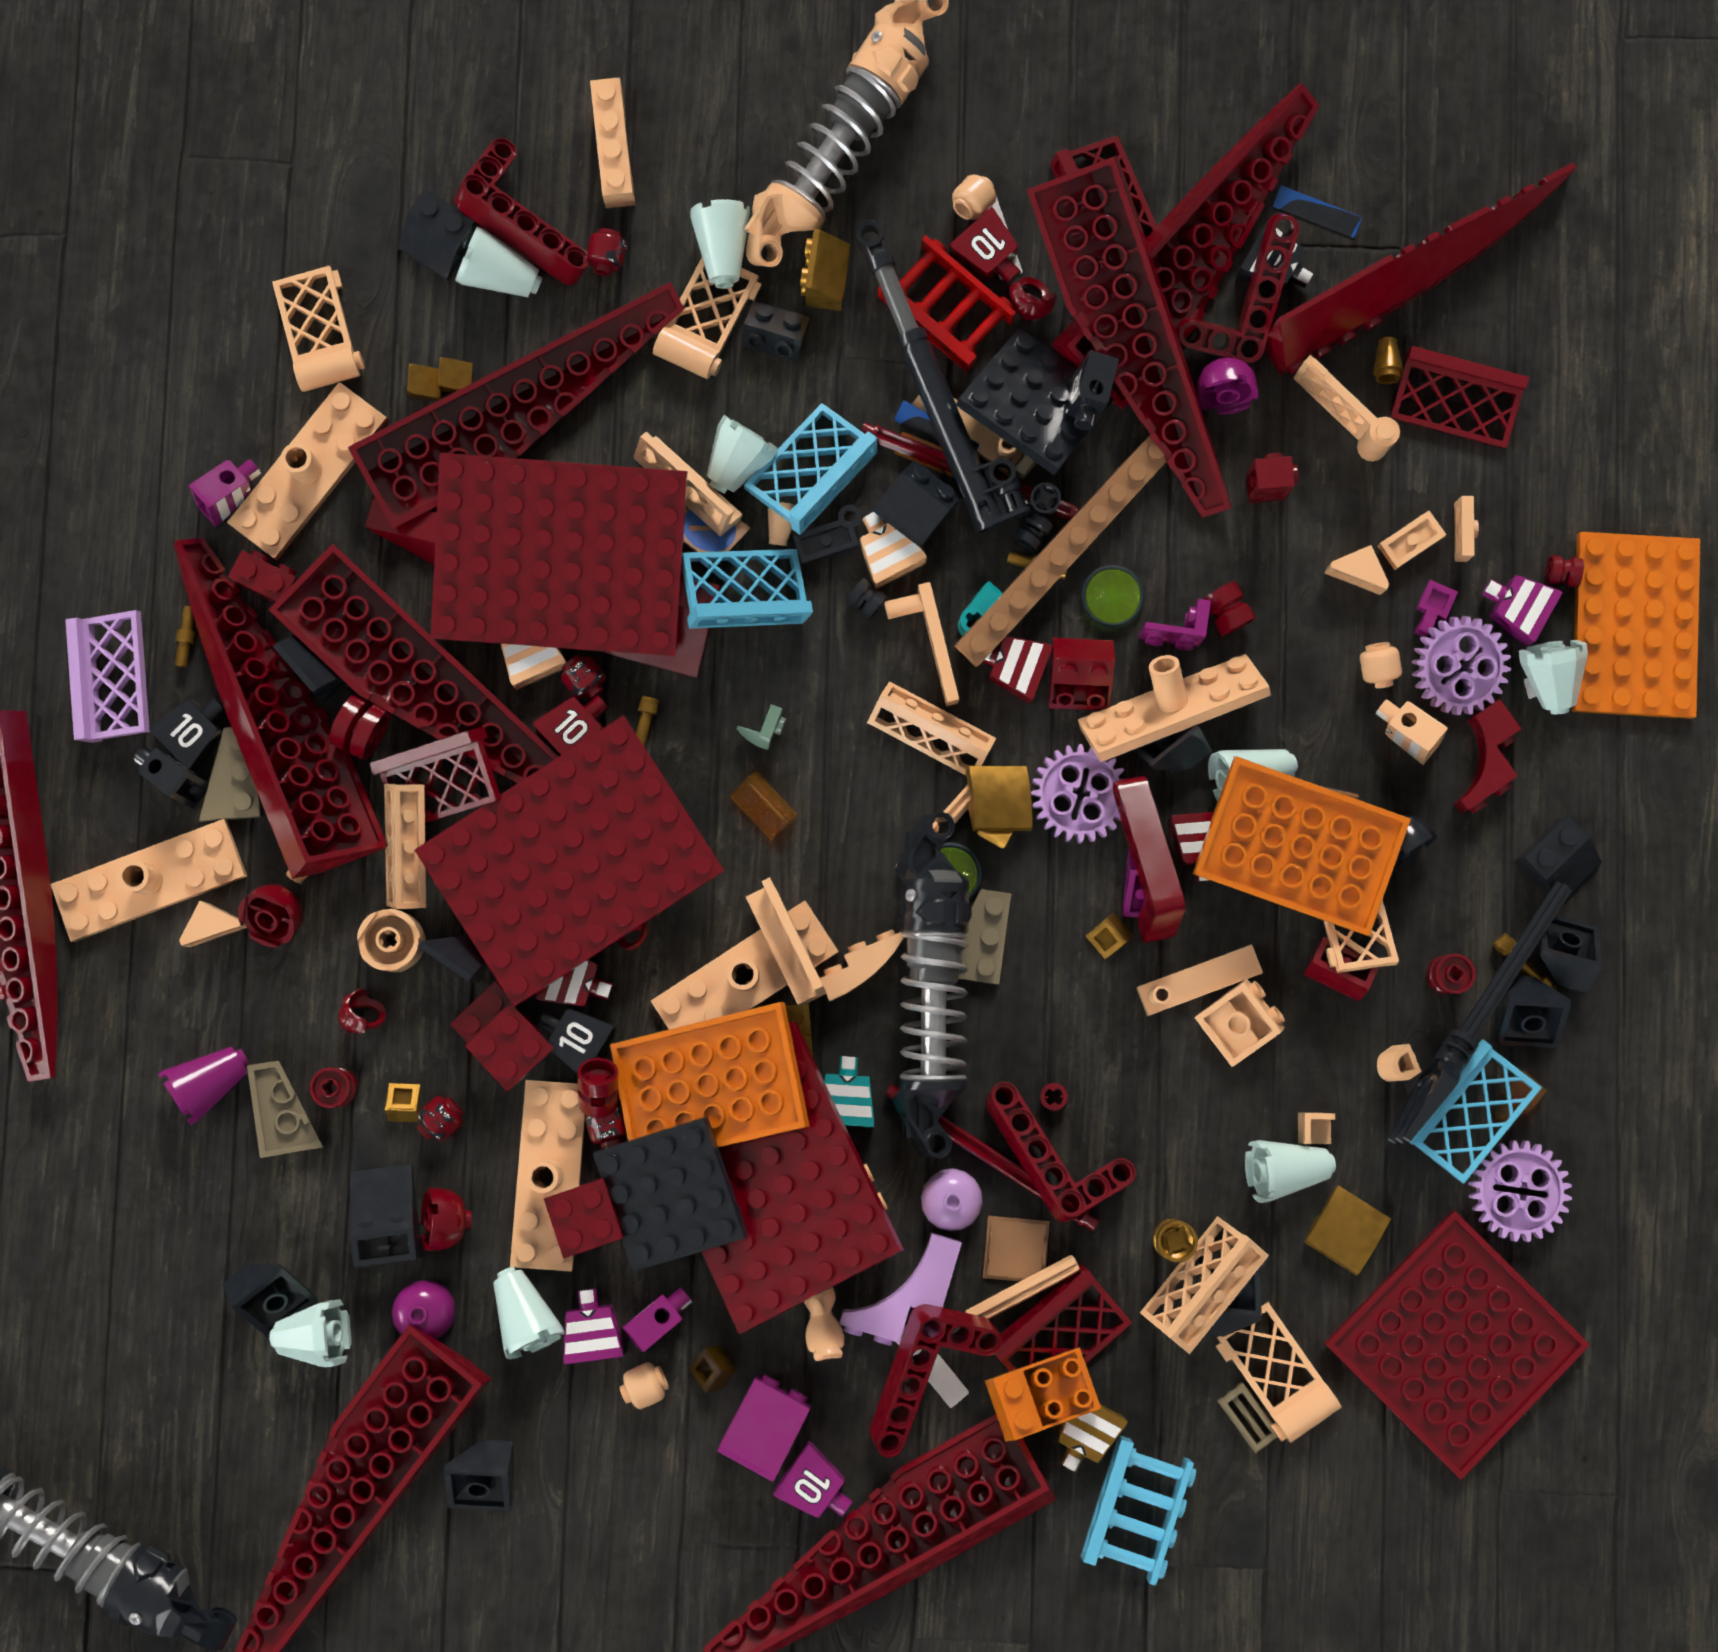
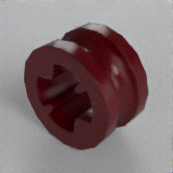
M1051 1083L1043 1087L1040 1099L1045 1108L1056 1111L1063 1108L1067 1103V1091L1062 1085ZM1058 1088L1063 1094L1059 1096L1063 1098L1062 1102L1059 1105L1055 1102L1049 1105L1045 1101V1098H1048V1096H1045L1048 1089L1055 1091Z

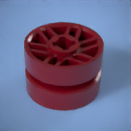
M353 694L344 703L334 720L329 734V743L344 751L349 748L350 754L366 761L373 755L381 743L388 728L391 713L376 704L370 707V701Z

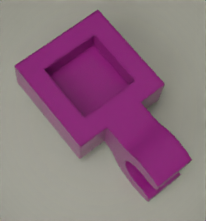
M1429 580L1416 607V610L1424 614L1415 630V634L1427 637L1430 634L1428 628L1434 627L1436 619L1445 621L1458 592Z

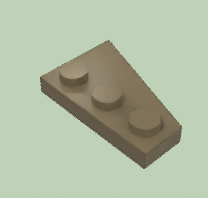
M232 727L224 728L199 821L210 822L222 819L234 820L263 817L262 802Z
M980 890L971 908L972 917L969 921V932H966L968 936L962 939L968 944V947L962 950V964L968 970L960 974L959 979L999 985L1011 893Z
M272 1061L247 1065L260 1158L323 1148L280 1062Z

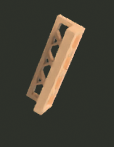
M647 432L640 436L633 458L644 468L688 471L686 506L714 532L721 536L740 521L743 514L657 436L653 438Z
M890 681L881 693L867 722L966 775L969 765L962 762L959 754L968 753L978 759L975 766H982L996 740L995 737ZM881 708L893 713L896 721L888 723L880 719L878 715ZM913 724L919 727L923 736L914 737L910 735L906 726ZM932 740H944L947 742L950 750L941 751L935 748Z
M384 784L385 840L388 845L385 848L386 906L394 909L426 908V868L414 851L425 843L424 785Z
M769 877L761 881L764 888L746 896V899L798 1006L801 1007L827 994Z

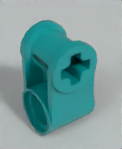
M990 581L982 587L972 602L962 612L957 626L958 632L962 637L970 629L967 627V622L973 619L978 620L1002 594Z

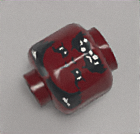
M602 228L598 232L593 233L589 237L586 251V259L590 261L589 265L594 268L593 272L601 276H610L611 272L620 271L624 266L627 243L622 238L621 233L612 229Z
M581 654L576 655L562 667L564 672L561 676V681L576 699L581 700L588 697L591 700L605 690L602 685L606 681V673L592 656L583 657Z
M436 1096L418 1111L417 1117L420 1124L417 1126V1129L428 1141L433 1137L437 1141L444 1142L461 1128L463 1124L461 1117L464 1115V1112L450 1096L446 1098Z
M617 1106V1109L606 1117H585L589 1137L593 1144H600L601 1148L625 1142L624 1137L627 1136L621 1106Z

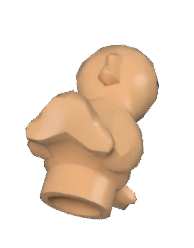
M833 1287L804 1302L810 1311V1320L805 1331L808 1350L811 1353L813 1352V1357L816 1361L841 1358L843 1354L840 1349L844 1346L843 1330L839 1321L832 1313L835 1302Z

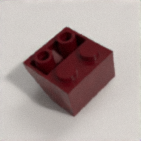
M1053 638L1050 659L1049 708L1100 711L1109 708L1115 668L1114 641Z

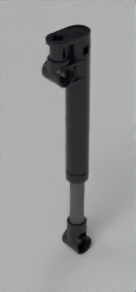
M864 220L859 224L856 231L858 247L864 256L871 275H876L900 333L896 340L903 351L906 364L977 534L990 531L1031 513L1033 508L1031 505L1026 506L1020 491L1022 486L1012 461L1006 458H999L981 465L931 342L928 341L925 328L918 327L893 268L896 262L883 234V228L875 220ZM867 232H874L878 235L877 240L871 243L865 242L862 237ZM1006 468L1011 476L1005 481H999L993 474L996 469Z

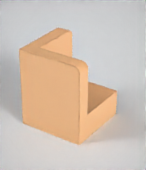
M1298 1112V1143L1331 1144V1120H1335V1113Z

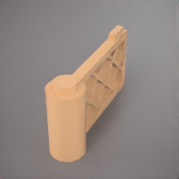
M701 258L680 298L683 307H685L687 301L689 307L684 308L681 313L661 330L656 339L653 354L696 375L709 379L711 375L716 376L723 361L719 359V355L748 299L755 300L762 284L758 282L759 275L741 268L740 277L749 281L746 289L733 293L732 287L727 288L729 294L713 299L709 286L714 284L709 282V279L706 280L703 272L705 265L703 258ZM701 276L702 282L697 283ZM705 288L709 300L693 305L690 297L692 292ZM741 297L737 304L736 298ZM732 300L735 308L733 314L720 318L716 305ZM712 306L716 319L700 324L696 311ZM692 313L696 326L686 329L676 325L680 316ZM719 325L722 335L718 343L706 339L703 330Z
M330 266L273 281L275 295L293 359L294 373L301 391L306 392L361 376L360 370L364 369L365 366L360 351L354 352L338 294V290L343 288L338 270L332 271ZM327 276L328 285L322 294L310 288L316 279ZM295 286L301 290L294 302H291L284 298L282 289ZM307 293L319 298L312 311L299 306ZM325 302L334 306L336 310L329 321L317 315ZM296 310L308 316L301 329L290 323V319ZM314 319L326 325L319 338L306 333ZM332 329L340 332L344 340L343 343L333 346L324 341ZM303 337L315 343L310 352L298 354L297 346Z
M1311 355L1303 362L1293 379L1359 440L1357 449L1363 459L1373 462L1383 458L1399 438L1400 429L1397 422L1389 417L1377 418Z
M1383 899L1376 916L1380 927L1376 932L1371 930L1369 937L1372 939L1365 949L1349 939L1354 931L1350 930L1348 935L1345 936L1335 929L1334 924L1324 921L1331 947L1326 949L1330 968L1336 967L1337 973L1397 965L1399 962ZM1375 940L1386 947L1388 957L1378 958L1368 951ZM1345 944L1361 954L1356 962L1344 963L1341 950Z
M1269 1302L1261 1306L1262 1314L1267 1312L1273 1320L1272 1335L1254 1332V1323L1250 1326V1331L1243 1329L1236 1331L1249 1334L1246 1353L1234 1351L1226 1340L1236 1332L1224 1337L1218 1336L1217 1339L1220 1343L1215 1347L1226 1362L1232 1359L1273 1418L1275 1423L1271 1427L1281 1442L1287 1439L1292 1443L1342 1408V1406ZM1277 1328L1284 1337L1276 1336ZM1253 1335L1271 1338L1268 1357L1250 1354ZM1275 1339L1289 1343L1292 1348L1290 1361L1272 1358ZM1237 1355L1246 1356L1244 1364ZM1295 1355L1298 1356L1303 1364L1294 1362ZM1250 1357L1267 1360L1265 1379L1251 1376L1248 1371ZM1272 1361L1289 1365L1286 1383L1269 1380ZM1293 1367L1306 1368L1313 1380L1303 1387L1292 1385ZM1255 1381L1264 1383L1263 1391ZM1268 1384L1286 1387L1284 1400L1275 1407L1271 1405L1266 1397ZM1290 1388L1299 1389L1289 1396Z

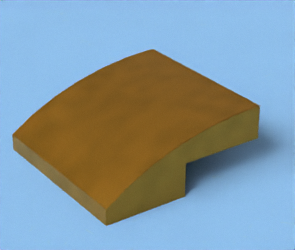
M969 766L966 771V777L971 796L968 810L972 830L1031 831L1032 801L1027 766Z
M1338 1185L1332 1190L1321 1214L1315 1218L1304 1243L1357 1276L1376 1248L1391 1218Z

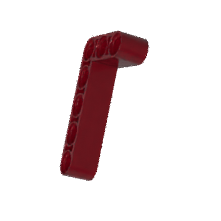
M496 138L464 177L454 197L456 207L566 285H575L579 282L590 263L586 259L587 252L497 188L513 163L517 149L510 140Z
M1277 213L1269 218L1237 329L1194 318H1185L1175 328L1181 344L1191 349L1223 357L1236 358L1247 363H1253L1261 358L1299 233V224L1294 217L1285 213ZM1281 220H1287L1289 222V231L1283 236H1278L1276 232L1277 224ZM1278 250L1281 255L1279 263L1275 266H1269L1267 262L1269 253ZM1265 280H1270L1272 284L1270 293L1261 296L1258 291L1259 285ZM1261 310L1263 313L1262 322L1256 326L1251 325V314L1254 311ZM1195 325L1198 330L1196 337L1190 341L1185 340L1183 336L1184 330L1188 326ZM1218 333H1225V344L1219 348L1213 347V337ZM1247 340H1253L1255 344L1253 352L1243 355L1241 352L1242 344Z
M1145 776L1114 781V799L1145 898L1138 916V928L1141 939L1144 943L1173 938L1185 913V901L1148 781Z
M1000 1082L987 1094L985 1104L989 1113L1056 1220L1060 1222L1072 1221L1123 1190L1134 1181L1136 1176L1134 1165L1127 1159L1119 1158L1075 1183L1017 1088L1009 1082ZM995 1094H1005L1008 1104H1000L996 1100ZM1012 1119H1018L1024 1124L1023 1132L1014 1129ZM1030 1145L1036 1146L1040 1150V1158H1034L1029 1154L1028 1147ZM1113 1168L1121 1170L1124 1175L1123 1182L1114 1178ZM1045 1172H1051L1056 1176L1057 1185H1051L1046 1181ZM1088 1183L1098 1188V1197L1089 1194L1087 1190ZM1062 1199H1068L1072 1202L1074 1206L1073 1213L1063 1209Z
M922 1304L913 1309L869 1429L870 1438L882 1456L892 1458L903 1450L941 1346L982 1356H991L1000 1350L1003 1342L1002 1336L988 1318L929 1304ZM933 1320L930 1325L923 1327L925 1323ZM960 1327L957 1332L952 1333L954 1329ZM989 1333L984 1339H981L984 1334ZM922 1349L919 1354L913 1355L917 1350ZM911 1378L909 1382L903 1384L906 1379ZM901 1406L899 1410L893 1412L895 1408ZM890 1435L889 1438L883 1440L884 1437Z

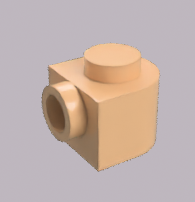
M1410 1044L1392 1045L1382 1052L1377 1060L1378 1073L1385 1081L1410 1080L1422 1072Z

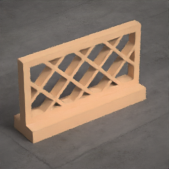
M1217 1216L1198 1240V1246L1194 1255L1190 1259L1179 1263L1141 1310L1140 1314L1190 1354L1269 1255L1249 1237L1241 1234ZM1223 1229V1239L1214 1242V1238ZM1222 1249L1221 1258L1212 1260L1213 1252ZM1204 1255L1203 1264L1194 1266L1196 1260ZM1202 1274L1201 1282L1193 1284V1276ZM1184 1280L1183 1288L1175 1291V1286L1179 1281ZM1182 1298V1306L1173 1309L1174 1300ZM1165 1304L1164 1312L1153 1316L1158 1307Z

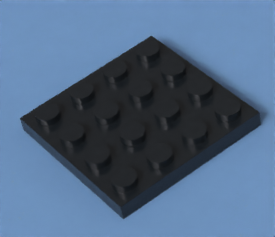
M1018 328L959 397L956 406L1053 475L1059 471L1091 431V429L1080 430L1074 426L1075 417L1068 416L1066 413L1071 379L1077 368L1021 328ZM1111 396L1109 397V401L1106 408L1103 410V412L1098 417L1096 422L1093 423L1092 428L1103 416V414L1107 411V409L1111 406L1115 398H1112Z
M708 1116L609 1146L592 1153L601 1179L605 1178L625 1236L622 1238L633 1272L745 1239L748 1236Z

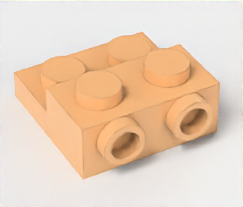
M1245 979L1195 1017L1231 1067L1279 1035L1285 1028L1282 1025L1285 1019L1281 1012L1275 1006L1269 1008L1263 1000L1266 994L1262 987L1256 981L1250 983L1248 979Z

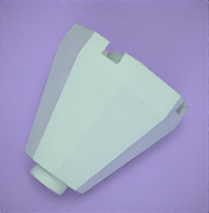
M723 415L717 426L707 471V477L712 480L709 485L724 494L727 489L735 492L757 470L763 468L773 459L778 448L770 442H765L764 438Z
M1570 640L1571 646L1565 647L1563 641H1552L1526 647L1527 650H1519L1520 664L1542 708L1550 710L1551 714L1568 713L1569 708L1577 704L1588 658L1587 643Z
M341 1299L318 1303L275 1322L274 1328L270 1331V1344L279 1355L320 1367H332L346 1363L347 1356H342L344 1349H350L352 1342L350 1316L347 1310L341 1311L339 1309V1306L343 1305Z

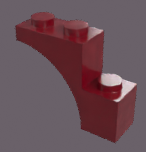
M1500 699L1468 720L1477 739L1479 761L1471 786L1454 803L1460 813L1468 810L1472 814L1488 804L1485 800L1493 793L1497 797L1513 787L1510 781L1518 777L1500 750L1516 740L1513 734L1521 730V728Z

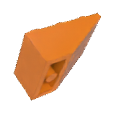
M1080 1347L985 1380L1006 1442L1018 1440L1101 1409Z

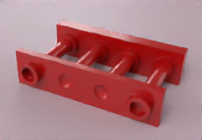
M925 235L921 241V250L925 254L899 282L918 327H924L928 340L968 373L976 363L977 356L974 354V349L1001 319L1011 325L1015 320V308L1007 298L1003 296L999 298L947 254L946 247L937 239L931 240ZM935 261L947 273L921 302L914 303L907 297V290ZM957 280L970 292L943 322L939 321L937 323L929 316V310ZM879 286L878 298H880L885 304H887L881 287ZM980 299L993 311L966 341L962 340L960 342L952 335V329Z

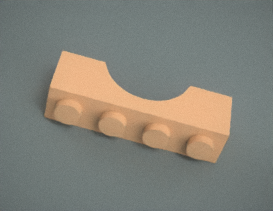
M620 77L592 80L590 85L602 196L605 207L635 205V196L627 143L624 96Z

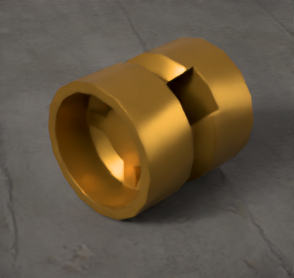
M1166 1219L1160 1222L1152 1235L1155 1250L1162 1257L1173 1262H1184L1190 1259L1198 1246V1238L1194 1229L1187 1223L1177 1219Z

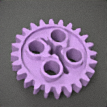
M1462 616L1461 620L1458 617H1450L1449 624L1446 621H1438L1439 630L1432 627L1428 628L1431 638H1420L1421 642L1425 645L1424 648L1414 649L1416 653L1421 655L1420 659L1412 660V664L1419 666V670L1413 672L1412 676L1421 677V681L1415 687L1425 688L1426 690L1421 697L1423 699L1432 698L1430 706L1438 707L1441 705V712L1448 713L1452 709V714L1460 715L1463 709L1465 714H1473V706L1476 710L1483 711V701L1493 704L1494 699L1491 694L1503 693L1498 684L1508 683V680L1502 677V673L1511 671V668L1504 666L1503 661L1510 659L1511 656L1504 655L1501 652L1508 645L1507 643H1497L1501 633L1494 632L1490 634L1493 626L1491 624L1482 626V619L1474 618L1471 622L1470 617ZM1465 637L1468 645L1465 651L1462 652L1459 648V642ZM1479 647H1481V652L1477 655H1474L1478 651ZM1442 656L1445 660V666L1439 672L1436 663ZM1481 660H1484V662L1486 663V669L1484 673L1480 675L1478 672V664ZM1448 676L1447 679L1444 681V684H1442L1441 680L1444 677ZM1458 680L1463 682V690L1460 694H1457L1455 691V684Z
M1082 744L1078 745L1075 753H1073L1069 745L1066 746L1064 756L1056 750L1054 752L1055 761L1047 757L1044 760L1048 769L1038 767L1036 770L1042 779L1036 778L1032 780V784L1039 787L1038 790L1031 791L1032 797L1039 798V801L1035 802L1032 808H1041L1042 810L1036 817L1037 820L1046 818L1048 822L1044 829L1047 830L1054 826L1056 828L1054 837L1059 836L1061 832L1066 833V842H1069L1073 835H1076L1078 844L1083 842L1084 835H1087L1090 842H1094L1096 832L1102 838L1106 837L1105 827L1115 830L1117 826L1113 819L1121 821L1114 799L1113 782L1124 780L1118 777L1124 769L1114 770L1112 766L1115 764L1116 758L1108 762H1100L1093 749L1090 748L1088 753H1086ZM1065 768L1073 769L1077 774V780L1073 783L1066 782L1062 778V770ZM1088 768L1089 774L1083 789V793L1087 797L1080 801L1077 819L1073 820L1071 815L1077 800V794L1073 793V791L1080 787L1083 770ZM1092 777H1102L1106 782V789L1103 791L1094 789L1091 784ZM1057 797L1065 798L1069 802V810L1066 812L1058 811L1054 807V799ZM1092 805L1097 808L1099 815L1096 820H1089L1084 816L1083 809L1085 806Z
M1514 1140L1509 1142V1149L1502 1143L1497 1144L1498 1153L1491 1150L1488 1153L1489 1160L1483 1159L1480 1163L1483 1168L1473 1172L1478 1177V1180L1468 1183V1185L1476 1188V1192L1468 1195L1469 1198L1478 1199V1203L1472 1207V1210L1483 1212L1478 1219L1479 1222L1490 1220L1487 1228L1488 1231L1493 1232L1499 1228L1498 1237L1505 1238L1510 1232L1511 1241L1516 1242L1520 1234L1524 1241L1530 1242L1531 1233L1539 1239L1543 1238L1542 1229L1553 1233L1554 1229L1551 1222L1563 1223L1562 1219L1558 1216L1559 1211L1569 1212L1562 1205L1563 1201L1572 1200V1197L1564 1194V1190L1572 1187V1184L1563 1183L1562 1181L1569 1173L1568 1171L1557 1170L1562 1161L1557 1159L1550 1161L1553 1152L1547 1150L1541 1154L1542 1145L1535 1144L1530 1150L1529 1141H1522L1520 1149L1517 1141ZM1505 1165H1509L1512 1169V1177L1505 1182L1501 1177V1169ZM1539 1169L1543 1174V1180L1540 1185L1535 1186L1531 1176L1535 1170ZM1498 1184L1545 1191L1547 1196L1537 1197L1496 1191L1493 1189V1186ZM1505 1196L1509 1201V1206L1506 1211L1501 1213L1497 1208V1201L1500 1197ZM1535 1200L1539 1204V1212L1536 1216L1531 1217L1528 1213V1205Z

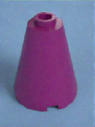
M229 1047L167 1068L157 1074L161 1080L168 1077L169 1080L164 1085L183 1115L185 1116L188 1113L192 1115L191 1118L187 1119L190 1126H192L248 1073L245 1067L250 1065V1062L241 1048L235 1051L233 1047Z

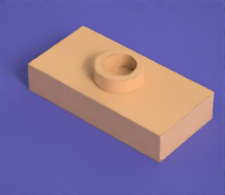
M1461 496L1454 503L1455 562H1467L1474 556V538H1477L1479 531L1478 521L1474 520V496Z
M1427 511L1381 542L1378 548L1393 569L1396 570L1444 538L1446 533L1431 512Z

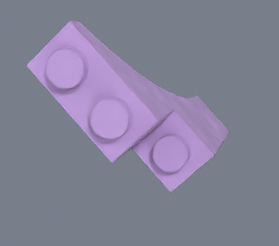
M931 1232L918 1266L901 1287L888 1297L874 1304L855 1309H843L839 1323L845 1326L844 1332L856 1336H862L863 1332L875 1335L874 1341L889 1346L892 1345V1341L900 1343L910 1306L916 1308L922 1304L943 1307L962 1242Z

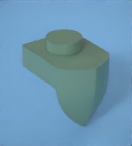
M771 704L760 732L740 726L737 727V730L752 744L768 750L775 734L781 735L786 718L782 717L783 709Z

